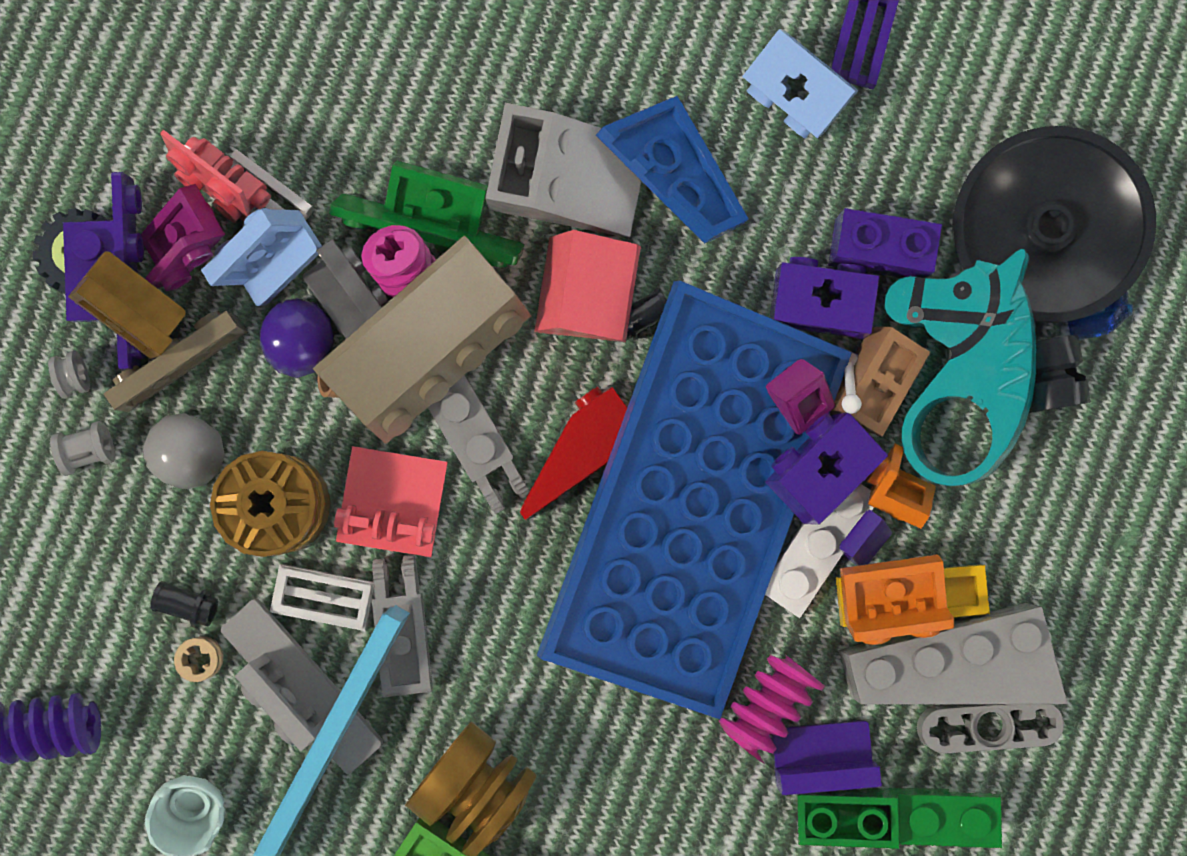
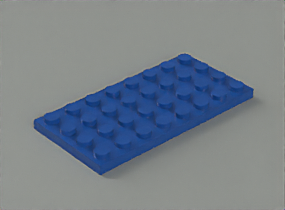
M674 281L537 656L542 660L720 719L794 515L765 481L775 472L771 465L783 452L791 447L797 450L809 438L805 433L806 431L800 435L794 432L769 396L766 385L797 360L803 359L824 373L835 401L845 374V367L848 365L852 352L685 282Z

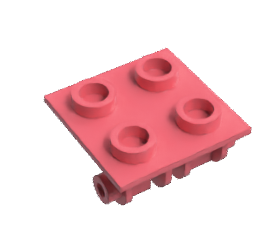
M165 130L160 133L168 149L166 158L177 169L174 173L175 177L184 186L196 184L199 191L202 189L215 199L212 203L213 206L231 222L235 223L238 219L244 222L254 207L262 209L270 201L271 194L266 191V184L258 180L247 170L244 173V168L241 165L237 164L232 167L233 159L225 156L222 151L212 145L207 139L199 140L196 137H191L183 145Z
M352 446L342 507L338 508L335 514L334 527L338 528L336 542L432 557L448 462Z

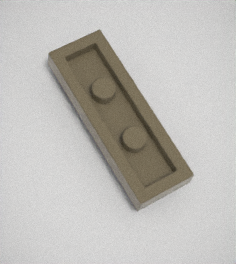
M219 311L207 314L195 323L194 328L196 331L182 341L179 338L172 339V342L161 356L156 357L142 368L135 365L133 369H126L119 373L113 379L115 386L103 393L114 410L130 412L247 333L248 331L238 316L228 311L222 314Z

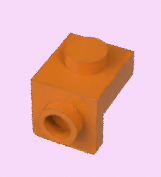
M895 443L888 453V457L866 479V482L872 484L868 505L888 513L897 520L905 521L922 529L931 514L936 486L899 469L904 449Z

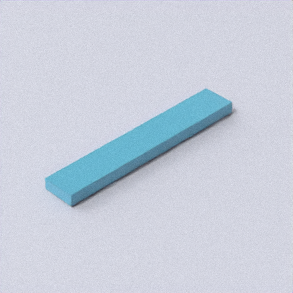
M395 605L382 614L253 856H280L409 617V612Z

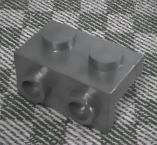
M331 239L316 250L322 261L305 272L303 280L347 339L390 300L379 285L371 290L360 276L367 269L363 266L362 261L349 245L342 250Z

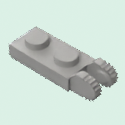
M464 375L449 388L448 393L443 399L431 404L428 409L472 483H477L494 513L497 514L505 509L503 499L497 489L493 488L487 475L503 467L509 478V483L516 494L524 498L529 494L530 490L512 461L515 459Z
M414 555L403 556L401 571L404 578L406 595L389 597V569L385 559H375L372 561L375 598L372 599L374 626L376 627L382 614L391 606L396 605L410 613L379 670L383 697L433 691L423 593H419L417 563Z

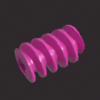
M400 225L382 228L371 235L365 243L361 255L363 266L390 300L436 261V258L431 254V251L419 234L407 226Z
M772 655L767 658L769 665L774 671L773 675L761 671L756 672L755 677L762 687L760 691L747 686L743 689L750 702L749 706L736 702L732 703L731 708L738 718L736 722L725 718L719 720L724 732L762 763L764 762L758 753V749L772 754L777 749L769 735L774 734L786 738L789 734L782 722V718L795 722L800 720L801 716L794 703L797 702L809 707L813 703L806 687L808 686L820 691L825 687L824 684L787 655L785 659Z

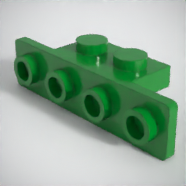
M398 160L392 165L385 205L348 194H341L330 204L329 214L342 218V223L347 226L359 229H366L370 226L379 229L392 225L407 226L415 230L423 241L433 243L434 248L443 253L465 235L488 263L494 267H507L508 264L516 265L523 254L525 246L524 243L480 231L488 185Z

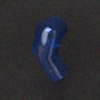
M1128 292L1102 311L1067 322L1070 335H1078L1080 341L1113 332L1132 315L1133 304H1129Z

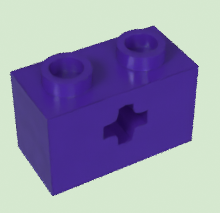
M844 208L835 219L828 266L837 267L838 264H856L866 267V272L898 278L909 276L927 278L935 272L942 224Z
M790 257L789 263L782 262L779 265L775 274L770 310L771 319L800 331L864 339L872 333L879 276L866 274L867 268L856 264H838L837 270L818 267V260L807 257ZM822 286L826 287V294L828 296L835 297L825 307L821 306V299L819 297L812 296Z
M846 412L831 416L825 413L820 416L806 430L805 433L809 438L797 450L794 447L787 449L771 465L775 472L765 483L803 524L820 525L888 457L887 453L856 419ZM818 457H827L828 460L823 465L827 474H819L817 472L822 466Z

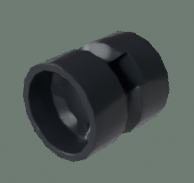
M1078 335L1036 341V377L1029 413L1091 402L1086 376L1078 373L1076 368L1083 362Z

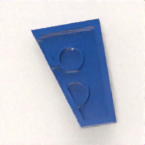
M678 96L603 126L596 134L704 244L740 227L749 220Z

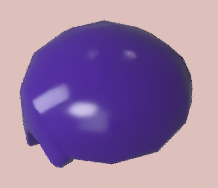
M300 298L288 299L283 303H278L265 317L260 329V345L265 360L278 373L298 378L316 373L313 368L333 348L334 334L330 317L316 303Z

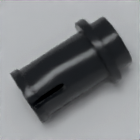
M659 288L654 289L652 293L632 304L626 341L631 339L635 342L638 340L637 334L659 322L667 301Z
M165 581L158 583L150 603L152 611L190 621L191 627L196 629L201 625L209 627L218 608V599L211 597V592L203 590L199 594L167 584Z

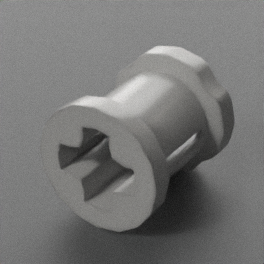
M101 421L93 422L90 429L66 436L59 432L53 434L50 438L53 459L57 468L64 476L74 474L76 468L99 461L109 464L115 460V449L111 434L107 426Z

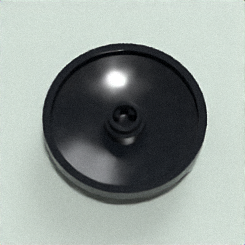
M1045 126L1020 132L1005 139L988 151L976 163L964 181L956 200L952 220L954 250L962 272L974 267L977 260L1000 266L1020 249H1024L1028 253L1029 262L1022 285L1030 301L1034 322L1062 323L1078 320L1113 304L1133 286L1141 275L1151 255L1156 234L1154 198L1144 174L1135 161L1122 148L1109 139L1085 129L1068 126Z

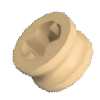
M199 636L186 640L178 647L174 657L176 671L182 678L190 682H200L213 677L219 672L223 665L224 654L216 640L210 637ZM194 646H200L202 654L210 655V663L202 666L205 672H199L197 664H189L188 655L196 652L193 648Z

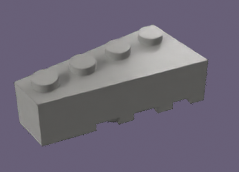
M1023 603L991 611L990 614L975 615L955 620V627L953 629L941 630L938 635L933 637L920 638L913 635L891 637L888 642L883 644L870 645L864 643L839 650L850 695L860 704H1068L1042 606Z

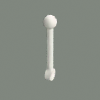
M853 352L844 370L846 396L842 400L843 410L850 414L857 413L862 406V402L856 395L854 365L857 362L858 355Z

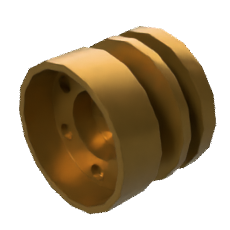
M258 451L241 455L224 467L213 485L210 509L214 526L227 544L243 554L267 557L299 551L316 540L328 521L331 502L327 483L314 466L296 456ZM260 495H274L270 503L275 509L273 513L259 512L263 506L262 501L259 499Z
M472 721L451 744L405 804L408 809L429 826L436 823L448 811L452 813L456 818L446 837V840L451 844L469 827L473 833L462 848V853L466 856H477L485 847L500 838L525 805L529 789L537 777V774L526 767L512 782H509L506 777L517 762V758L512 754L506 757L494 769L487 764L496 741Z

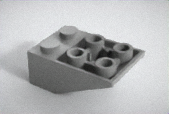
M505 103L485 199L490 211L630 238L641 180L596 136L601 130L600 127L554 112Z

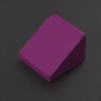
M803 359L797 360L766 385L769 396L798 435L806 431L820 416L828 413L836 406L824 373Z

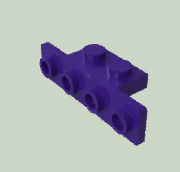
M123 172L111 173L113 221L63 222L66 321L100 322L68 296L104 252H111L137 273V262L143 261V239L140 233H136V214H140L142 211V194L139 185H134V179ZM117 334L118 368L123 370L133 369L135 365L141 368V359H145L146 355Z

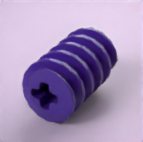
M80 693L71 694L68 708H65L63 698L60 695L52 696L47 711L40 697L31 700L28 713L21 700L12 701L8 715L5 706L0 702V761L4 764H13L20 759L25 762H32L39 757L50 760L56 758L59 753L64 757L75 756L79 751L85 755H91L96 753L101 739L99 708L94 701L85 706Z

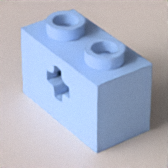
M782 29L776 32L742 76L751 84L746 91L767 108H770L773 103L779 106L788 114L784 122L805 139L810 133L816 138L821 137L858 92L854 86ZM804 75L808 79L804 88L809 92V95L806 98L796 96L791 99L788 94L792 88L786 81L790 77L800 79Z

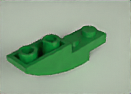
M942 788L848 789L798 794V845L899 849L900 844L1002 848L1000 794L949 792V789Z

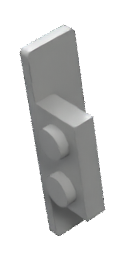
M255 598L249 601L221 627V633L248 662L234 677L242 685L241 691L245 698L252 705L258 708L262 707L275 722L274 728L280 738L290 745H295L301 752L316 739L341 691L259 599ZM357 711L332 759L344 773L351 774L383 745V739Z

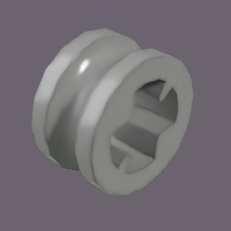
M77 351L68 352L65 359H61L59 356L49 358L48 368L51 381L61 398L71 397L74 390H77L79 393H86L90 390L89 374L82 357Z

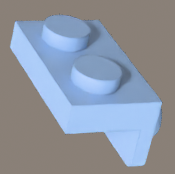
M262 208L251 213L244 221L245 226L232 239L218 246L214 252L215 257L201 270L210 286L244 285L256 306H266L319 255L316 250L322 247L299 210Z

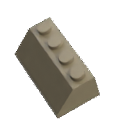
M464 235L320 361L313 370L357 418L387 444L394 437L404 433L410 427L412 421L431 404L443 399L448 393L449 388L467 372L478 368L486 356L502 341L514 336L520 330L522 324L531 317V314L517 295Z

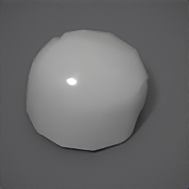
M186 413L163 417L149 430L143 444V459L146 461V467L163 483L180 489L205 486L219 473L225 456L219 432L200 418L187 415Z

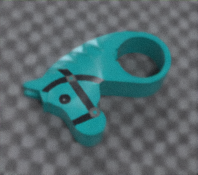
M1024 249L1015 252L1000 266L977 260L974 267L964 270L956 277L949 279L904 277L896 281L887 291L885 310L893 320L911 328L925 327L934 339L943 343L951 350L949 361L909 409L902 427V445L907 460L921 476L931 482L946 486L973 484L987 478L1012 451L1025 426L1033 399L1036 377V337L1030 301L1022 285L1029 262V255ZM955 398L969 399L982 410L986 407L988 409L986 415L992 428V444L987 457L977 468L962 475H951L937 469L927 459L921 445V429L929 412L940 403Z

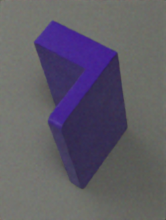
M865 720L788 726L786 728L789 734L786 738L771 734L772 741L777 748L773 753L776 787L782 795L882 787L880 766L872 760L870 729L868 722Z

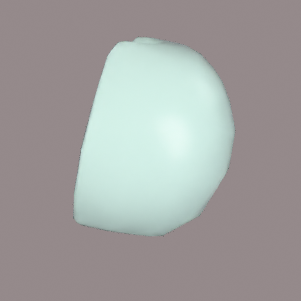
M186 775L164 783L154 794L145 816L144 825L150 844L165 856H196L209 850L225 818V800L220 790L206 779Z

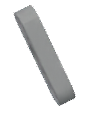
M955 704L933 706L926 709L920 715L917 722V733L920 740L927 747L938 753L1048 746L1060 738L1064 729L1063 716L1052 704ZM1015 710L1014 718L1022 721L1035 719L1036 710H1039L1041 715L1049 718V725L1041 726V734L1038 735L1037 731L1030 727H1015L1010 712ZM995 712L1002 720V730L993 739H983L977 730L978 720L985 713ZM962 714H967L965 724L961 717ZM943 717V720L950 725H965L970 740L964 741L965 734L960 731L945 733L944 741L940 742L938 737L929 733L930 727L937 726L938 718ZM1015 730H1016V732H1017V734H1018V737L1013 738L1014 733H1015Z

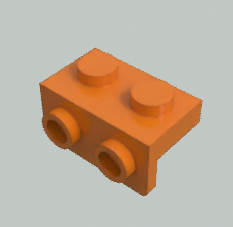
M939 555L840 568L845 624L854 641L878 645L888 642L891 637L913 635L915 637L927 638L938 635L941 630L953 629L955 627L954 617L947 608L944 564Z

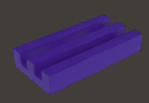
M848 0L830 68L850 84L872 90L875 88L899 0H860L868 4L850 71L841 69L859 4V0ZM878 6L885 7L869 70L867 76L861 75L860 70Z

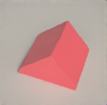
M577 230L549 237L535 332L626 342L641 246Z

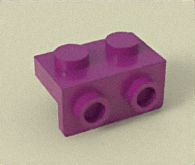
M196 184L179 188L141 233L143 244L156 265L144 279L157 289L164 287L165 291H173L188 283L192 279L190 272L213 256L212 248L225 235L214 216L211 206L205 201Z

